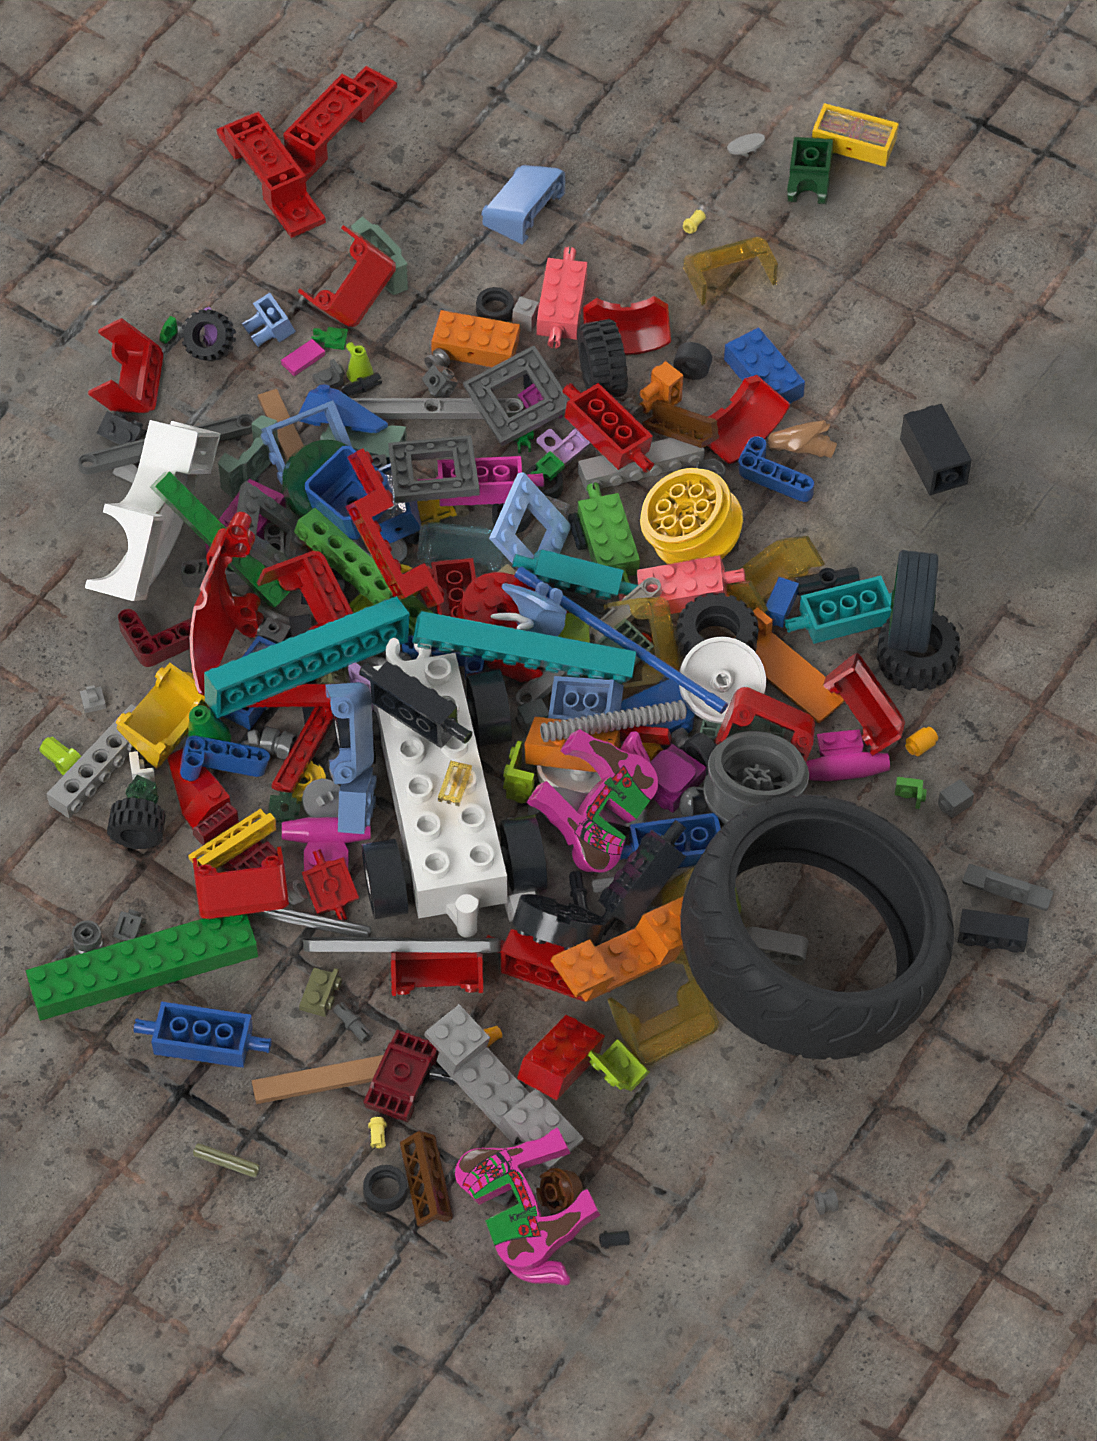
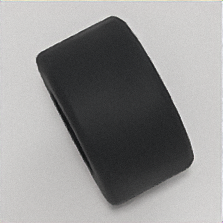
M686 342L678 347L673 367L683 374V377L686 379L700 380L706 377L709 372L712 354L707 347L700 343Z

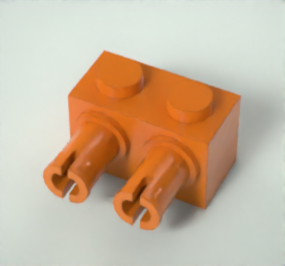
M666 361L652 370L651 383L640 391L643 401L639 404L643 406V413L645 414L652 410V403L656 400L674 406L682 400L683 374Z

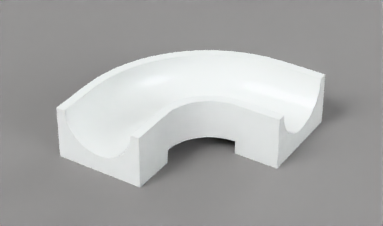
M154 420L149 421L138 471L130 491L122 502L105 504L103 510L104 513L114 517L124 528L128 539V551L110 574L98 579H88L85 588L131 601L146 600L149 586L166 563L184 522L150 486L164 472L170 471L193 494L198 474H211L221 433L171 421V424Z

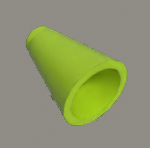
M352 342L348 343L346 348L350 352L351 357L346 373L347 378L354 382L357 381L358 377L364 378L374 374L365 348L363 346H355Z

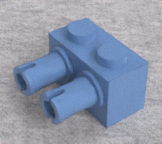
M271 293L253 303L257 309V314L242 323L248 334L263 324L266 326L251 336L257 347L271 338H276L278 342H281L296 332Z

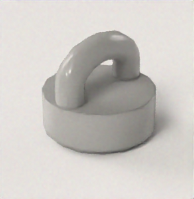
M257 730L248 731V740L241 742V744L259 748L261 740L259 732Z
M294 880L288 884L287 890L290 904L295 905L308 898V890L302 881Z

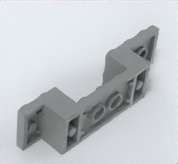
M460 1004L425 1031L424 1036L439 1051L437 1058L439 1065L513 1145L519 1140L525 1143L526 1141L540 1139L557 1127L570 1152L583 1142L584 1138L540 1091L535 1089L529 1093L487 1048L490 1037ZM565 1156L542 1164L549 1170Z

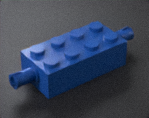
M714 813L631 824L629 830L630 845L623 846L620 860L628 859L629 855L640 846L642 838L650 833L651 830L660 836H664L674 823V820H677L687 828L674 843L675 847L686 856L678 868L694 866L698 863L708 844L721 829L719 819Z
M161 1002L156 1022L136 1018L134 1023V1033L153 1035L152 1047L154 1055L244 1068L246 1055L249 1050L269 1053L272 1042L271 1038L252 1036V1017L249 1014Z

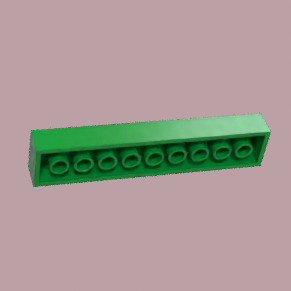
M247 914L212 919H199L25 971L39 1020L42 1021L257 958L258 951Z

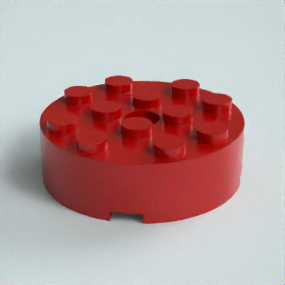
M493 572L481 575L466 588L459 603L456 618L517 629L518 624L515 621L491 618L492 614L498 613L520 614L517 604L502 589V584H512L535 591V589L515 578L513 574Z

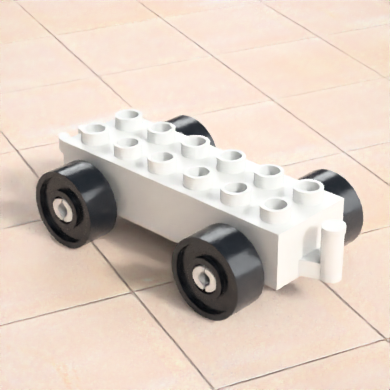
M392 638L386 646V661L393 665H398L406 674L418 678L426 687L435 689L440 696L453 701L457 706L458 723L473 733L471 739L466 744L452 736L442 748H439L373 704V764H376L374 741L380 740L406 860L401 861L396 839L361 844L364 874L373 918L381 919L408 914L406 890L412 889L418 918L448 914L457 926L459 935L469 938L477 932L479 908L507 903V879L513 895L546 890L548 886L544 849L535 815L500 820L501 844H499L477 745L485 746L512 741L511 716L504 679L499 668L466 673L467 697H465L456 653L432 657L431 647L430 649H421L417 647L418 644H414V649L419 653L418 657L415 660L404 661L399 657V640ZM382 665L373 666V668L379 670ZM332 713L338 752H340L339 748H350L349 718H338Z

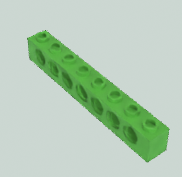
M312 509L298 520L294 530L297 537L304 541L313 551L321 552L329 566L334 568L346 581L352 584L361 595H364L374 605L393 598L375 561L318 509ZM411 594L400 600L409 612L408 636H414L416 620L421 611L433 613Z

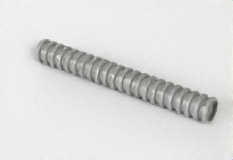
M682 700L678 702L672 701L671 704L666 702L665 705L660 703L658 706L656 704L652 705V707L648 705L644 708L642 706L639 709L614 711L613 714L607 712L606 715L601 713L600 716L595 714L593 717L588 715L587 718L582 716L580 719L575 717L574 720L569 718L567 721L563 719L561 722L557 720L554 723H542L540 734L544 742H549V740L555 741L556 738L561 740L562 737L568 739L571 733L579 729L593 735L595 732L599 734L601 731L605 733L608 730L611 732L614 729L633 728L634 725L639 727L640 725L646 726L647 723L652 725L653 722L658 724L660 721L665 723L666 720L668 722H671L673 719L677 721L679 718L683 720L686 718L687 711Z

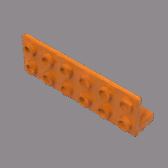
M757 607L753 610L759 629L755 653L764 666L766 680L804 712L810 714L816 722L821 723L845 701L840 694L830 693L827 688L825 689L823 684L826 677L772 633L773 620Z

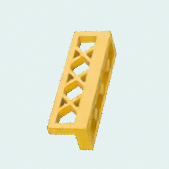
M259 809L189 854L188 857L193 863L192 858H198L204 854V856L197 859L198 867L208 864L217 869L277 830L275 817L271 813L266 815L262 809Z

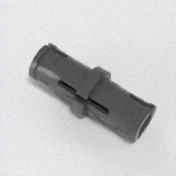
M345 1002L336 1005L333 1012L345 1023V1028L348 1031H352L361 1043H366L365 1038L369 1041L373 1033L361 1022V1017L357 1014L355 1015Z

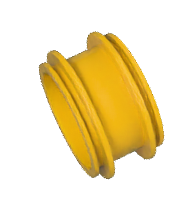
M686 468L665 476L653 486L644 500L640 524L644 537L655 548L658 556L666 564L718 555L723 559L738 541L743 525V511L737 498L730 492L728 485L718 474L705 469Z

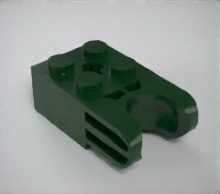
M794 137L787 202H797L801 192L813 191L818 197V204H827L833 160V139Z

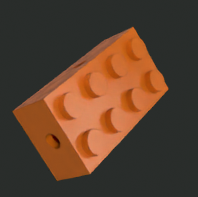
M441 310L431 341L432 354L436 348H440L448 355L450 360L494 367L515 356L520 340V324Z

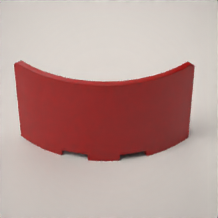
M656 296L641 302L632 303L631 307H620V304L609 303L599 298L594 299L583 307L584 323L606 319L613 320L616 323L622 338L625 355L654 351L671 342L668 304Z
M758 375L743 380L736 393L730 399L732 403L725 410L721 407L718 411L708 416L717 420L719 439L707 446L728 464L739 460L746 444L752 437L759 436L765 440L778 426L790 407V403Z

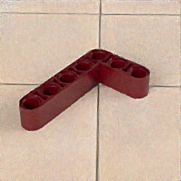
M124 609L118 614L120 632L142 666H155L190 649L192 618L151 636L134 610Z

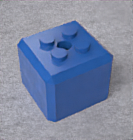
M342 446L305 482V490L312 509H318L351 540H357L361 535L350 517L346 506H348L351 500H359L366 496L367 493L347 458L355 453L356 450L351 446ZM373 465L375 471L378 470L383 477L382 484L384 488L388 489L393 496L388 477ZM388 509L373 516V521H377Z

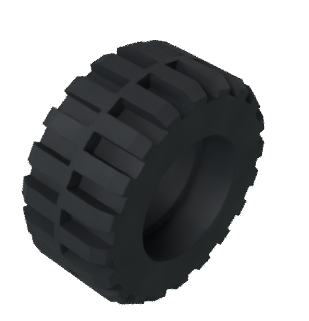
M610 319L582 324L577 331V345L586 390L599 383L613 398L623 396L628 388V375L624 346L618 326Z
M710 593L706 594V597L699 596L695 598L694 602L690 601L685 605V609L681 610L677 620L676 646L678 647L679 656L683 657L684 661L689 651L705 640L698 633L704 628L711 626L729 629L736 636L734 639L745 643L756 652L759 629L757 618L754 616L755 613L750 607L747 608V604L741 600L739 602L737 597L732 595L727 597L724 593H719V595Z
M934 611L929 645L937 653L925 658L913 657L902 650L888 648L890 617L887 619V622L881 628L877 646L878 666L884 672L887 679H893V683L897 686H905L904 689L911 690V688H915L917 691H924V688H928V690L936 688L937 684L941 686L946 683V679L952 677L957 667L961 643L959 642L960 636L956 631V627L952 622L948 623L947 617L944 615L940 616L937 611Z

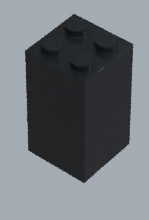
M942 403L904 414L900 441L929 496L967 485L972 459Z

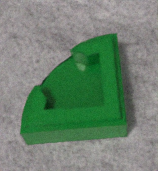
M170 316L166 320L160 333V342L166 344L178 332L176 318Z

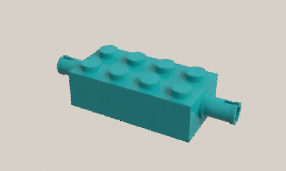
M542 549L535 552L534 558L515 554L512 567L519 568L522 566L544 583L555 584V588L561 590L573 588L577 594L587 595L592 593L596 594L595 598L601 600L611 599L617 596L618 593L628 595L638 586L621 581L624 570Z
M880 575L802 595L799 608L801 616L786 619L785 627L788 633L806 628L813 644L881 627L891 616L892 593L888 592Z

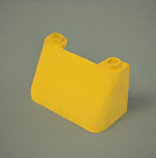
M171 663L165 668L161 667L155 675L157 679L155 686L132 713H122L116 721L117 730L156 769L163 764L188 734L190 711L199 705L208 708L205 696L198 694L194 679Z

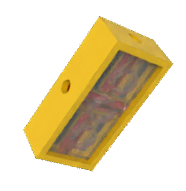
M824 103L813 128L812 138L833 139V153L886 167L897 140L899 123Z

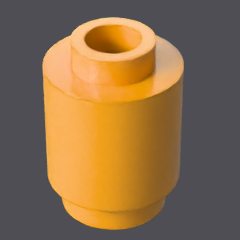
M929 726L927 728L923 727L906 739L905 747L911 755L919 757L936 745L938 735L933 728Z

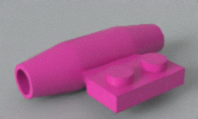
M860 729L817 734L819 753L822 757L806 761L809 770V780L813 781L865 778L890 771L888 753H876L872 756L870 752H862L863 741Z
M308 817L282 822V840L307 844L304 850V871L312 869L317 864L312 852L316 851L318 854V849L322 850L325 861H333L343 857L348 868V849L345 843L371 839L369 826H366L364 834L338 832V817Z

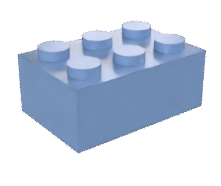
M554 676L548 718L560 720L571 718L574 720L575 717L580 719L582 716L587 718L588 715L593 717L595 714L600 716L601 713L606 715L607 712L612 714L614 711L619 712L624 685L615 680Z
M373 767L367 769L350 783L341 784L339 790L338 832L364 834L366 826L370 827L373 809H375L376 804L374 789H376L377 776L373 775Z

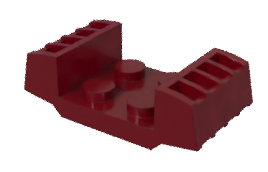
M229 803L225 804L194 827L193 836L202 845H205L240 822L238 811ZM259 841L221 867L226 872L262 867L261 862L266 857L278 856V853L268 841L264 844Z
M397 1029L371 1081L370 1088L363 1102L365 1108L408 1123L414 1112V1100L428 1070L431 1069L432 1065H435L439 1051L429 1040Z

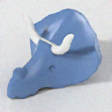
M544 582L538 583L535 591L512 584H502V589L517 604L520 614L498 613L492 614L491 618L515 621L518 624L517 629L558 637L565 626L567 613L560 606L563 596L560 589L553 588L550 592V598H547L549 586Z

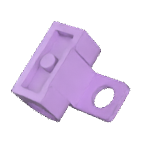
M576 428L563 440L552 429H548L536 440L546 454L551 451L565 466L590 445V442ZM546 437L554 438L555 445L547 446L544 439Z

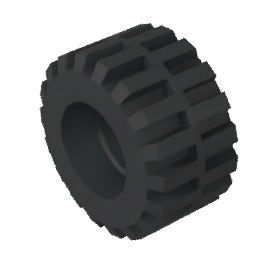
M202 309L198 313L193 312L191 318H186L187 324L182 325L181 328L184 329V333H181V338H184L182 345L187 348V353L192 354V357L214 362V360H221L223 356H228V351L233 350L232 342H236L233 334H236V330L232 328L233 323L228 320L226 315L214 310ZM213 324L217 329L218 337L212 346L206 348L200 342V331L205 325Z
M124 798L118 800L111 807L107 834L115 843L127 848H153L162 841L166 820L165 811L159 805L146 799Z

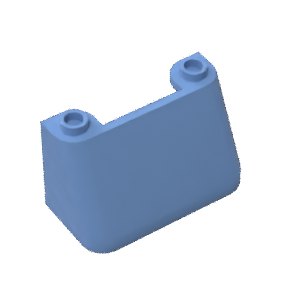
M530 165L517 167L511 179L491 203L483 208L481 214L483 216V225L523 245L528 239V235L525 232L528 227L532 228L535 216L550 198L560 200L565 194V172L552 167Z
M359 682L325 685L326 697L330 698L332 713L338 718H349L350 748H339L340 752L337 758L329 760V771L334 784L350 783L369 769L374 761L371 692L367 685Z

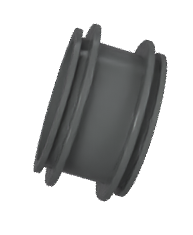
M741 732L726 738L712 751L708 761L709 774L704 782L703 793L712 813L723 824H726L737 814L741 815L744 810L765 800L770 802L776 797L787 795L798 797L799 794L804 795L803 793L809 781V770L801 753L787 740L767 732Z

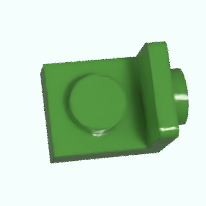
M897 777L895 795L903 798H916L915 808L920 809L921 802H925L927 789H923V780Z

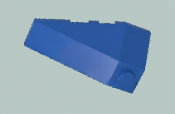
M319 385L317 388L309 391L299 414L334 400L344 427L351 426L353 431L378 433L388 427L386 421L341 391L330 388L329 385ZM324 411L300 420V422L314 426L328 423Z

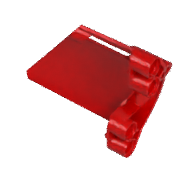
M245 512L235 513L227 528L217 531L206 557L209 568L199 589L201 592L193 608L190 628V658L198 694L205 696L204 672L219 667L235 628L244 636L254 638L257 635L258 627L264 622L263 614L257 611L261 603L259 597L253 593H246L243 597L232 596L226 579L225 570L228 564L232 562L233 557H246L250 553L256 539L255 534L249 530L252 519Z

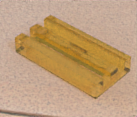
M450 760L438 795V802H443L444 800L447 804L455 803V806L460 807L472 772V765ZM454 767L458 769L449 795H445ZM463 769H465L466 771L464 773L457 797H454L460 776L462 774Z

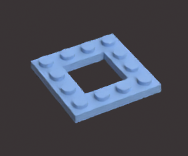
M524 472L518 473L489 539L511 563H513L515 554L534 558L530 550L515 535L524 512L528 508L547 529L538 551L542 549L560 554L571 528L570 523Z

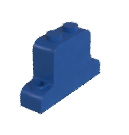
M668 679L622 700L620 710L639 709L642 706L645 708L648 705L652 707L654 704L658 706L660 703L665 705L666 702L671 704L672 701L678 702L682 700L684 702L681 696L679 685ZM685 703L687 711L685 719L681 720L679 718L677 721L673 719L671 722L666 720L665 723L660 721L658 724L653 722L652 725L647 723L646 726L668 728L670 734L677 729L684 728L689 733L694 727L695 713Z

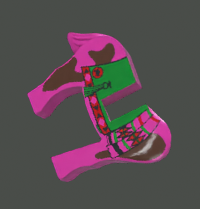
M579 729L570 734L560 751L565 755L579 757L588 762L597 771L601 780L587 794L578 811L547 781L537 785L526 803L546 815L549 821L561 831L568 846L574 845L572 857L579 869L586 872L601 873L612 869L619 862L626 836L600 817L599 813L605 805L626 823L636 820L655 795L658 788V777L651 765L638 732H631L620 750L611 743L595 739Z
M558 1127L540 1139L526 1141L515 1147L471 1149L458 1161L455 1177L459 1186L479 1205L513 1189L519 1204L485 1220L498 1255L511 1272L524 1281L534 1284L567 1286L570 1284V1277L564 1265L560 1261H548V1259L563 1244L572 1240L586 1224L599 1217L600 1213L587 1189L582 1191L575 1202L565 1211L553 1216L542 1217L535 1195L521 1172L523 1169L571 1154Z

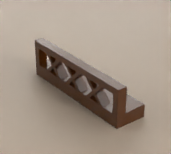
M660 400L652 403L653 416L642 422V426L647 430L699 448H704L719 439L717 420Z
M419 1130L399 1143L417 1226L423 1227L435 1219L448 1222L453 1219L436 1137L433 1134ZM415 1142L416 1148L413 1155H410L408 1146ZM419 1162L420 1170L418 1175L415 1176L414 1168L416 1163ZM421 1183L424 1184L425 1188L422 1197L418 1193ZM428 1204L430 1214L424 1217L423 1210L425 1205Z

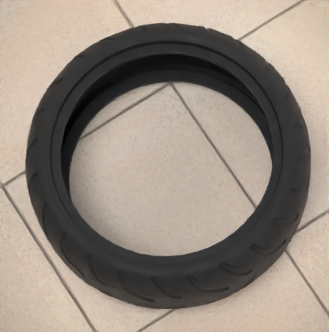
M799 794L798 797L794 795L776 797L770 802L765 800L744 810L741 815L737 814L717 832L696 864L683 896L680 916L681 938L690 969L698 986L709 1002L713 1004L714 1008L737 1029H740L742 1033L759 1043L766 1044L769 1048L794 1056L802 1055L803 1058L826 1060L831 1058L836 1060L860 1056L861 1053L868 1054L882 1048L884 1044L892 1042L904 1033L909 1025L919 1018L938 991L950 965L954 944L953 918L946 889L934 866L916 843L897 826L862 806L857 807L856 803L835 797L829 799L823 795ZM791 862L826 870L847 881L875 906L889 929L897 959L895 980L883 987L869 991L837 992L809 985L789 975L764 955L747 932L736 902V877L749 869L764 864Z

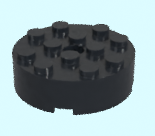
M523 894L518 901L512 924L518 929L517 933L524 936H533V941L546 944V942L563 946L564 950H567L589 939L595 947L600 945L606 920L595 912L572 903L563 905L558 903L555 898Z

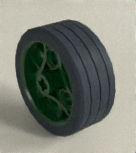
M901 550L899 552L890 605L889 649L918 651L919 653L927 651L936 600L935 592L939 561L937 554L919 553L917 551L908 552V550Z

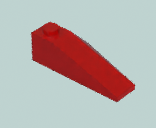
M182 748L169 755L167 760L182 816L193 830L194 827L225 804L229 803L231 805L230 796L219 781L205 767L201 768L197 780L188 781L182 778L180 775L181 758L184 750Z

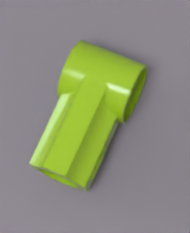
M53 736L47 737L39 748L40 752L55 764V767L63 776L81 758V755L76 750L66 748Z

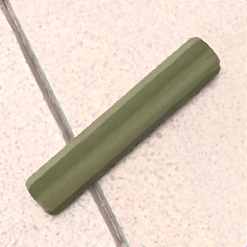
M200 1143L196 1144L193 1150L195 1157L251 1177H256L260 1169L257 1163Z

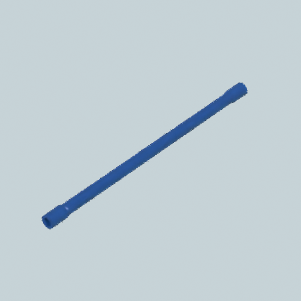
M522 566L517 569L514 576L535 590L537 584L543 582ZM550 586L546 595L547 598H550V592L553 589ZM564 595L562 596L560 606L624 649L636 651V657L703 700L705 704L720 714L727 709L728 703L707 691Z

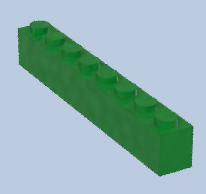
M170 471L164 472L150 486L209 547L217 531L223 528L226 529ZM249 554L246 557H233L232 562L228 564L269 607H276L290 592L281 587L278 579L258 586L257 581L266 567Z

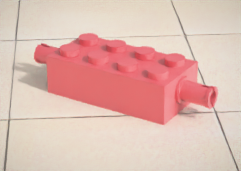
M569 247L564 249L563 259H547L537 316V335L548 336V346L553 348L554 342H556L555 348H559L561 338L577 340V331L587 281V262L575 261L576 249L571 247L570 254L568 253Z
M720 555L637 570L638 585L650 577L657 578L661 583V595L642 611L643 614L653 617L680 613L690 601L694 602L695 598L699 596L706 597V594L713 593V595H719V593H724L727 596V584L746 582L744 568L725 572ZM651 584L647 587L646 590L648 592H654L657 590L658 586L655 584ZM619 594V600L621 601L627 595Z

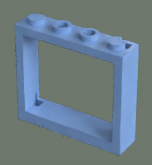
M334 400L261 429L262 441L269 447L271 452L269 453V458L273 465L276 464L278 469L277 477L281 484L285 463L272 431L324 411L335 440L352 447Z

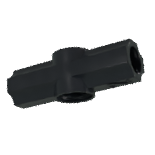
M856 567L840 570L823 568L818 574L794 578V582L799 583L798 596L860 581L859 571Z

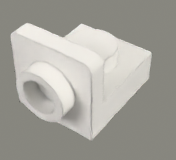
M138 751L129 752L133 785L146 786L150 783H155L154 768L145 769L143 759L138 758Z

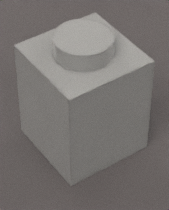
M519 297L513 309V323L520 324V329L532 332L537 322L539 302Z

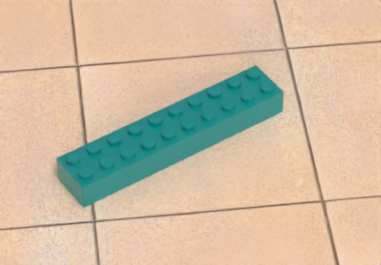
M396 596L371 607H366L356 613L346 615L333 622H328L313 630H308L298 636L290 637L275 645H270L260 651L250 653L237 660H232L217 668H212L204 672L205 702L215 717L220 718L347 667L355 662L357 663L384 652L389 640L392 638L398 639L400 645L408 642L409 612Z
M423 611L417 617L413 643L418 644L417 647L421 649L435 647L439 648V652L443 653L457 651L464 657L478 655L482 656L481 659L486 661L500 659L507 665L521 663L525 664L524 667L528 669L543 667L546 668V672L550 673L564 671L571 677L586 675L590 679L615 680L620 684L622 682L626 683L632 678L636 651Z

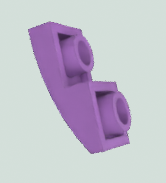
M207 324L204 326L205 335H203L205 345L209 347L216 342L218 332L213 324Z

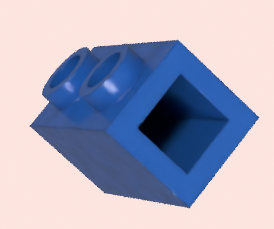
M778 577L764 608V613L773 620V626L784 627L785 620L788 618L798 595L799 583Z

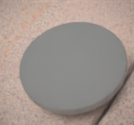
M759 133L741 136L729 143L727 146L728 152L748 157V152H756V149L765 143V137Z
M317 779L308 784L302 795V803L306 813L310 817H338L340 786L334 784L329 779Z

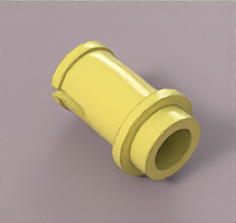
M696 210L689 219H685L683 222L684 231L687 233L696 232L701 222L706 219L705 213L701 210Z
M382 1117L371 1118L368 1127L371 1129V1147L383 1148L386 1146L384 1128L387 1127V1123Z

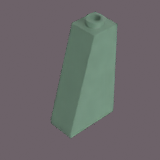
M328 425L326 432H322L320 440H335L330 425ZM351 426L345 427L354 450L358 451L364 448L365 452L368 451L370 455L386 454L387 465L390 464L388 443L407 440L405 426H388L378 433L353 431Z

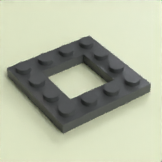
M535 345L463 382L465 390L501 447L565 414L567 401L570 400L563 393V388ZM528 374L544 400L509 418L493 394V391Z
M471 435L388 443L395 503L480 495ZM453 457L456 477L414 481L413 460Z
M245 481L240 487L237 512H245L252 519L249 530L255 534L256 539L249 555L265 566L270 567L307 553L306 543L300 540L294 533L300 518L291 513L289 509L277 503L273 498L264 494L256 486ZM259 514L287 533L284 553L278 551L267 541L256 535Z

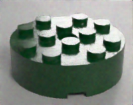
M318 440L299 448L288 459L282 473V492L287 505L299 518H302L312 510L305 490V482L342 446L348 445L336 440ZM351 500V501L348 503V505L351 504V503H353V502H355V501H357V500Z

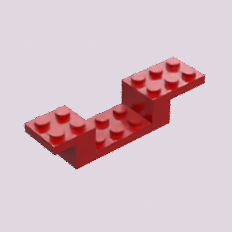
M365 66L353 79L341 74L283 133L284 147L305 174L306 182L328 160L327 143L351 118L364 123L397 88V82L368 66Z
M259 111L216 129L218 137L234 159L243 157L262 183L264 201L291 238L326 223V217L307 193L305 174Z
M364 448L351 454L347 458L367 495L346 506V509L393 597L397 596L401 600L419 591L427 608L444 602V592L440 585H436L433 579L434 573L430 566H426L423 563L401 573V564L396 558H393L389 542L381 536L380 532L382 530L379 523L372 519L373 516L394 506L392 503L394 501L393 496L388 489L384 488L382 484L383 477L378 470L375 471L370 453L368 451L365 452Z

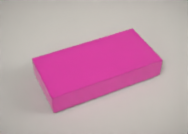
M311 339L283 358L281 365L293 376H296L325 356V350Z

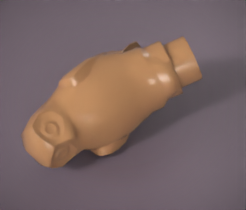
M825 420L792 426L771 433L768 437V446L771 450L782 451L784 449L794 453H807L832 458L837 443L831 441L829 436L821 434L830 428V424H827Z

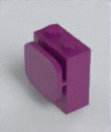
M671 744L651 761V765L658 777V788L652 799L661 808L674 813L679 807L683 792L689 787H698L705 780L706 767Z

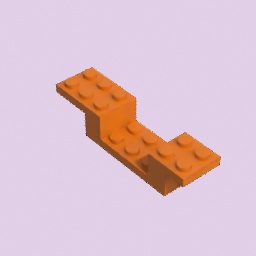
M683 897L644 914L635 929L596 947L589 939L554 955L551 962L574 996L578 997L581 995L585 1002H588L675 961L683 948L680 923Z

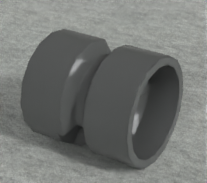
M267 726L263 731L259 748L268 751L270 756L276 754L277 758L285 760L297 740V734L288 731L280 733L279 729Z
M85 920L73 927L72 939L76 955L104 947L101 930L97 923Z

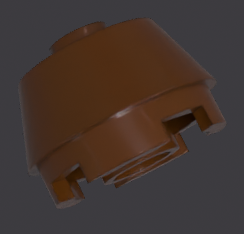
M551 1168L539 1176L541 1178L540 1187L536 1188L540 1205L542 1207L546 1206L551 1211V1214H559L565 1211L583 1191L582 1183L574 1172L559 1168Z

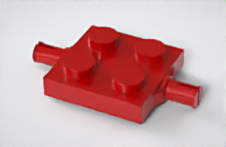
M318 849V854L316 851L312 852L317 864L312 869L301 872L316 914L335 911L339 920L344 919L346 921L348 918L343 907L348 903L359 900L352 878L343 857L333 861H325L322 850Z

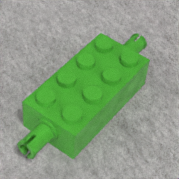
M590 483L586 487L590 499L578 501V514L587 539V548L593 563L624 570L621 581L630 583L628 576L637 575V570L640 567V558L619 493L602 496L599 484L594 483L595 488L593 489V485Z

